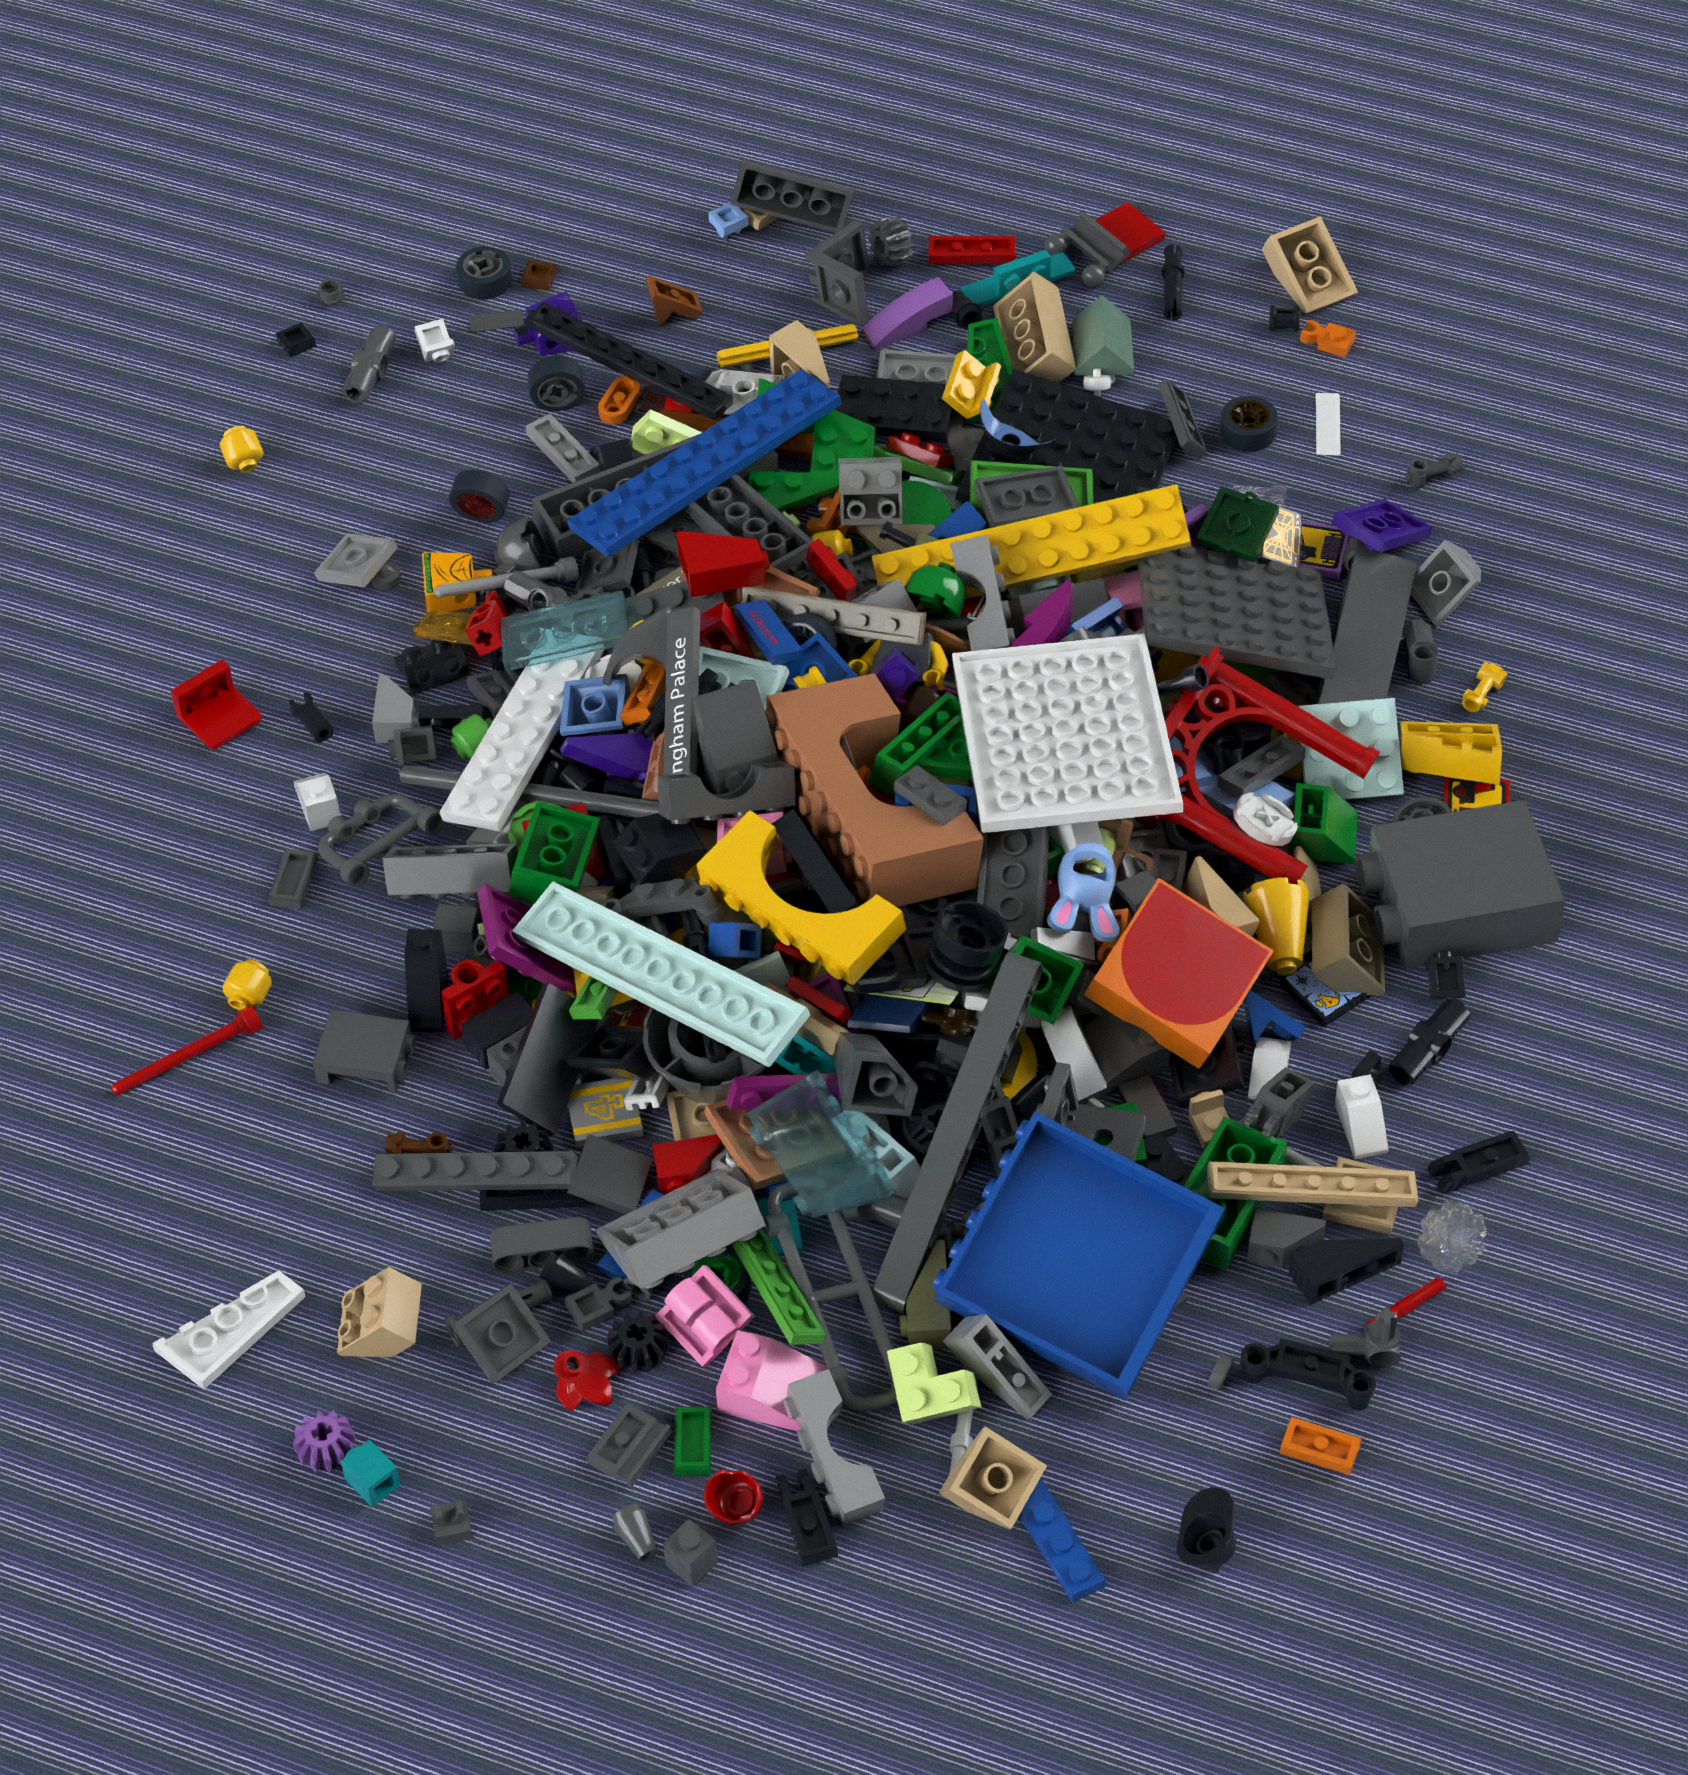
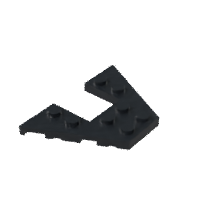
M815 890L776 894L783 901L798 909L812 913L831 914ZM950 895L897 907L903 912L906 930L853 986L844 979L842 980L858 994L925 987L928 972L924 959L940 912L948 905Z

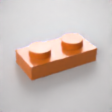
M1291 1417L1280 1447V1454L1350 1475L1360 1449L1361 1438Z

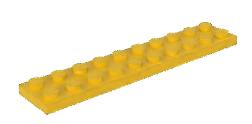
M1176 484L872 556L877 585L900 579L903 586H905L912 572L919 567L925 565L938 566L939 562H943L955 568L950 543L987 535L990 546L996 545L999 554L1000 564L995 565L996 574L1002 572L1005 588L1010 589L1191 546L1178 485ZM965 586L966 599L984 595L973 587ZM919 604L918 608L916 609L920 610L925 609L926 607Z

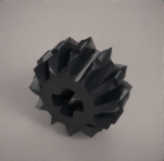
M521 1121L519 1127L514 1128L508 1124L507 1133H498L497 1144H495L494 1152L553 1151V1144L550 1142L547 1131L540 1130L536 1122L530 1127H526L524 1122Z
M640 1310L637 1317L632 1318L625 1313L624 1322L614 1320L612 1325L613 1331L609 1332L607 1341L610 1346V1357L613 1360H618L621 1370L631 1365L634 1373L641 1366L650 1371L652 1362L662 1363L663 1353L667 1352L668 1339L666 1338V1328L663 1324H658L655 1315L645 1319L644 1314Z

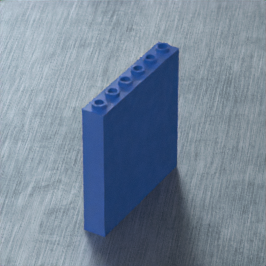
M1034 1112L1030 1121L1024 1119L1015 1134V1138L1019 1141L1014 1150L1007 1149L998 1166V1168L1002 1169L998 1179L994 1180L991 1178L982 1194V1198L986 1199L980 1210L974 1208L965 1225L969 1231L964 1240L958 1238L949 1253V1258L953 1260L947 1271L941 1268L932 1284V1288L936 1289L934 1302L963 1317L987 1314L1007 1340L1126 1401L1221 1222L1225 1208Z

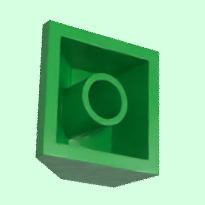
M1021 935L1008 952L1043 963L1041 977L1027 1013L1054 1025L1084 963ZM1006 954L1002 957L988 986L990 992Z

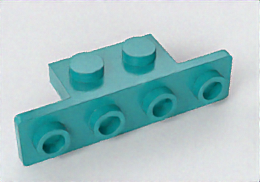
M1046 250L994 267L993 276L962 286L960 292L982 307L1001 300L1033 272H1036L1049 282H1054L1074 275L1075 267L1063 252L1050 256Z

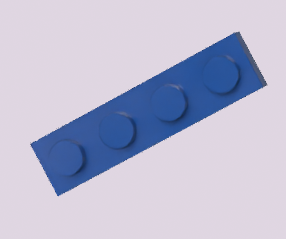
M1040 1477L1019 1518L1073 1603L1105 1588V1579Z

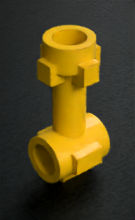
M1485 661L1476 676L1481 681L1474 691L1467 689L1463 695V707L1472 713L1478 712L1480 708L1484 709L1488 702V699L1485 698L1491 687L1499 690L1505 682L1508 673L1503 671V668Z

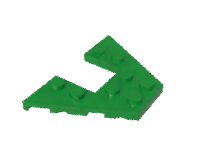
M759 378L757 397L776 386V384ZM833 410L799 432L814 434L810 472L750 471L748 484L781 513L788 509H798L817 502L816 498L834 491L836 494L839 489L838 459L874 458L875 427Z

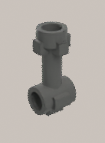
M1458 453L1442 455L1441 461L1431 464L1417 458L1410 462L1405 479L1410 487L1419 489L1425 486L1427 477L1444 472L1447 476L1458 474L1463 469V462Z

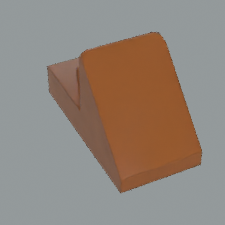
M649 275L645 279L652 307L660 327L673 311L680 316H688L693 319H697L703 312L696 292Z

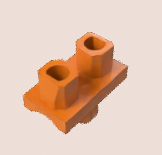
M839 489L834 498L822 497L819 502L818 511L822 518L810 517L806 524L810 538L815 533L830 530H839L843 534L855 532L858 526L841 525Z

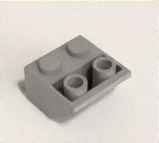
M900 457L838 459L841 525L885 524L886 521L893 524H903L902 463Z

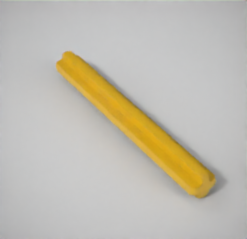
M854 324L813 331L819 348L852 342L858 339V331ZM769 341L719 350L717 352V362L720 367L724 368L770 358Z

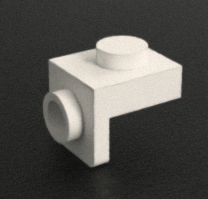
M443 319L415 326L414 331L425 362L432 360L434 362H442L454 354L455 344L448 335Z

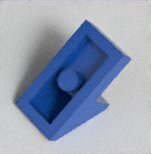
M1249 990L1243 1000L1252 1044L1257 1041L1268 1023L1273 1025L1271 1031L1286 1041L1290 1037L1294 1040L1299 1039L1306 1028L1251 990Z

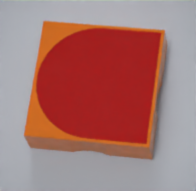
M1158 878L1092 980L1084 996L1123 1021L1143 1029L1159 1044L1199 1069L1212 1052L1272 955L1273 950Z

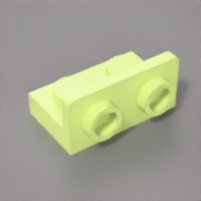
M650 409L633 426L630 447L633 453L644 456L702 432Z

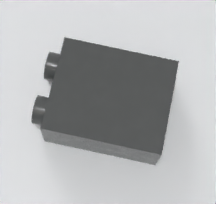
M1525 800L1374 825L1371 830L1369 853L1356 856V876L1361 892L1363 894L1376 893L1380 905L1374 907L1373 914L1377 938L1381 945L1395 944L1403 969L1423 966L1428 958L1433 957V953L1453 952V956L1468 958L1558 942L1565 899Z

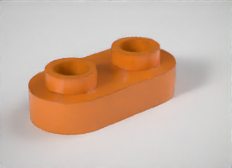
M626 376L616 378L598 404L601 421L609 425L623 423L641 397L640 383Z

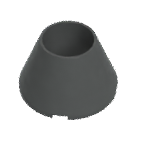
M652 1007L647 1013L643 1025V1045L648 1060L657 1072L685 1097L694 1102L713 1104L725 1100L728 1097L734 1077L761 1076L767 1067L726 1045V1053H729L726 1059L717 1063H711L708 1058L700 1057L706 1054L701 1032Z

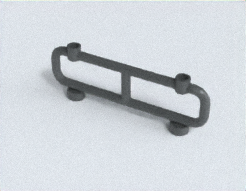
M814 1178L800 1179L775 1187L767 1200L770 1216L764 1217L766 1224L764 1226L765 1232L769 1238L778 1237L794 1282L825 1332L823 1343L818 1345L827 1369H829L842 1398V1404L851 1410L866 1412L884 1408L898 1402L887 1351L909 1346L910 1344L896 1348L893 1347L847 1229L846 1222L854 1221L858 1218L857 1205L853 1195L846 1193L835 1197L833 1191L826 1183ZM806 1192H813L819 1195L853 1282L813 1291L791 1234L789 1218L781 1207V1201L784 1198ZM856 1295L859 1296L892 1382L889 1391L868 1397H857L852 1393L846 1368L840 1363L821 1313L820 1304Z

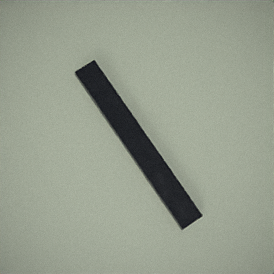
M544 302L525 319L526 327L714 421L733 404L732 395Z

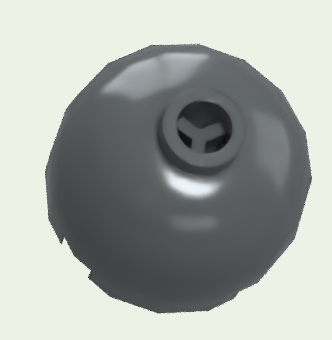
M527 516L507 524L500 532L497 539L498 550L494 551V557L498 566L502 563L516 565V571L550 567L549 558L544 561L542 558V551L546 550L541 534L532 520L527 522Z

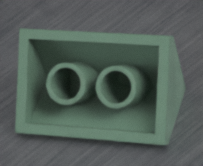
M1101 295L1072 319L1073 355L1076 365L1074 374L1093 375V369L1100 368L1101 375H1134L1131 319Z

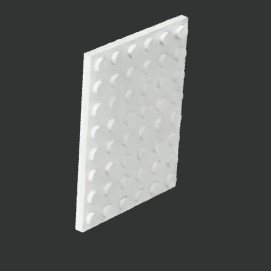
M1145 634L952 653L982 833L1183 812V800Z

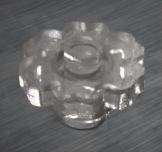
M1447 1200L1441 1210L1431 1208L1427 1217L1421 1221L1420 1226L1423 1234L1417 1240L1418 1247L1421 1249V1256L1425 1260L1432 1262L1434 1268L1442 1272L1458 1273L1462 1269L1463 1263L1473 1265L1477 1261L1478 1256L1484 1251V1245L1480 1241L1487 1234L1484 1217L1473 1211L1470 1205L1462 1201Z

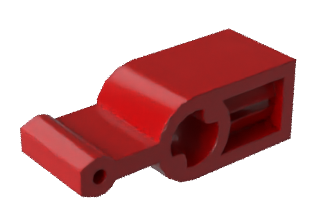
M495 590L489 592L485 596L484 604L473 611L464 630L480 657L504 646L512 629L508 621L511 615Z

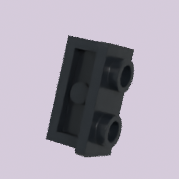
M437 637L431 641L430 645L421 648L418 646L409 647L401 652L402 655L394 657L396 667L406 677L412 694L447 683L470 673L463 647L453 637Z

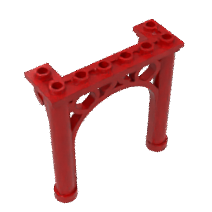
M1215 646L1209 657L1203 654L1197 663L1201 664L1207 671L1209 677L1208 687L1197 692H1190L1184 689L1179 690V694L1182 697L1179 701L1173 699L1164 713V716L1167 717L1165 725L1169 743L1175 736L1182 744V751L1171 749L1174 762L1183 771V776L1178 778L1180 789L1185 787L1189 797L1187 798L1181 794L1183 812L1135 817L1134 819L1146 826H1155L1160 818L1184 826L1269 878H1288L1289 884L1298 885L1297 879L1301 880L1308 865L1275 846L1259 842L1250 837L1237 823L1217 812L1205 800L1195 776V759L1200 745L1215 730L1227 724L1239 721L1263 722L1282 730L1362 779L1368 774L1380 751L1370 745L1368 747L1362 745L1222 662L1224 656L1219 654L1221 649ZM1204 703H1206L1209 708H1211L1213 711L1217 713L1210 712L1208 709H1206ZM1195 707V713L1201 721L1198 723L1184 722L1192 708Z

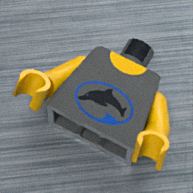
M924 632L923 645L877 639L860 659H855L848 663V666L859 676L867 675L895 647L918 669L919 677L909 687L917 689L919 686L932 688L934 684H937L939 691L944 690L943 679L948 668V662L941 645L927 632Z

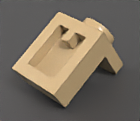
M1220 1089L1212 1092H1202L1190 1099L1188 1119L1204 1150L1223 1117L1229 1118L1224 1108V1094Z

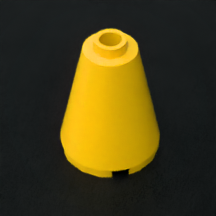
M1282 877L1267 879L1251 886L1252 892L1247 894L1244 891L1243 903L1260 920L1255 931L1258 941L1273 950L1272 955L1267 961L1269 968L1277 971L1280 975H1289L1296 972L1297 968L1303 963L1309 890L1308 885L1297 879L1298 885L1289 884L1288 878Z

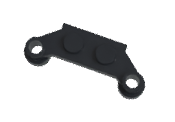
M1280 1338L1279 1344L1269 1348L1259 1343H1250L1241 1351L1240 1365L1243 1369V1378L1251 1384L1259 1383L1264 1377L1273 1375L1341 1392L1348 1399L1350 1407L1355 1410L1366 1409L1375 1393L1376 1379L1374 1375L1367 1370H1356L1350 1363L1351 1355Z

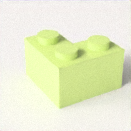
M921 1342L887 1351L902 1422L917 1424L981 1408L974 1372L963 1369L938 1376L931 1345Z

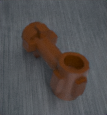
M397 1132L396 1134L387 1135L385 1151L386 1154H405V1152L416 1154L452 1153V1146L447 1141L446 1136L440 1132L430 1134L426 1141L406 1139L404 1132Z

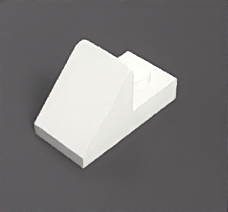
M1265 1037L1257 1039L1253 1055L1248 1099L1256 1100L1262 1086L1282 1069L1288 1067L1291 1041Z

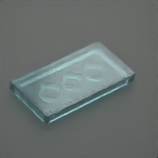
M623 591L500 618L503 665L506 671L615 647L622 635L628 631L626 602Z

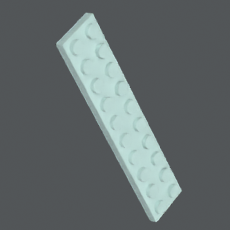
M555 882L549 885L512 930L516 939L767 1067L772 1065L810 1016L807 1007Z

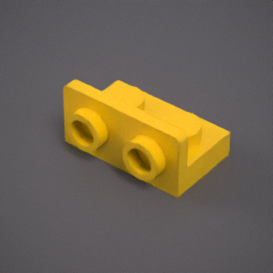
M963 350L956 355L942 399L966 419L981 414L980 403L982 399L986 401L988 407L991 405L990 399L999 381L998 375L1001 365L995 362L985 367L966 350Z

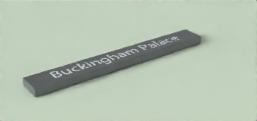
M694 606L667 613L663 775L691 772L697 776L698 728L693 697L698 696L700 610ZM691 818L690 823L695 830L696 818Z

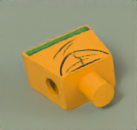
M422 553L428 616L474 607L477 604L476 592L439 598L435 595L434 589L439 585L493 576L492 569L474 570L472 555L469 553Z

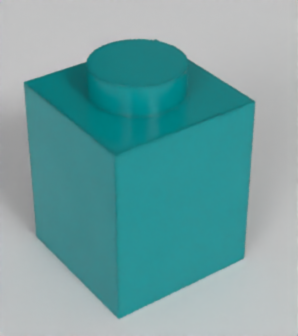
M370 1439L360 1447L357 1446L351 1449L345 1458L341 1460L345 1480L371 1507L400 1487L397 1467Z

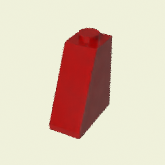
M686 531L676 532L678 557L691 598L766 583L765 570L770 569L769 558L766 551H761L757 539Z

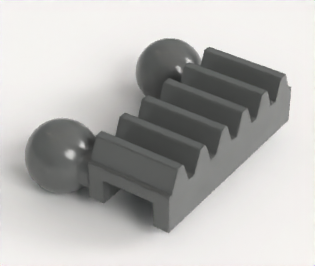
M1081 210L1078 213L1080 219L1069 229L1064 226L1060 234H1052L1046 239L1045 250L1050 256L1061 252L1065 253L1068 246L1067 242L1073 243L1078 250L1081 249L1085 256L1088 255L1091 261L1097 263V265H1088L1082 272L1083 283L1090 288H1096L1103 283L1105 272L1110 274L1129 256L1130 252L1126 245Z

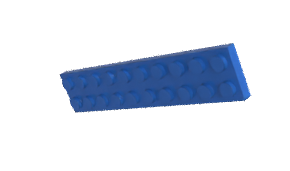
M800 369L568 519L569 529L605 556L610 557L841 405L840 395Z

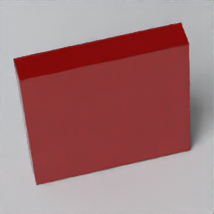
M1128 202L1095 220L1127 246L1130 254L1120 264L1165 239V232Z

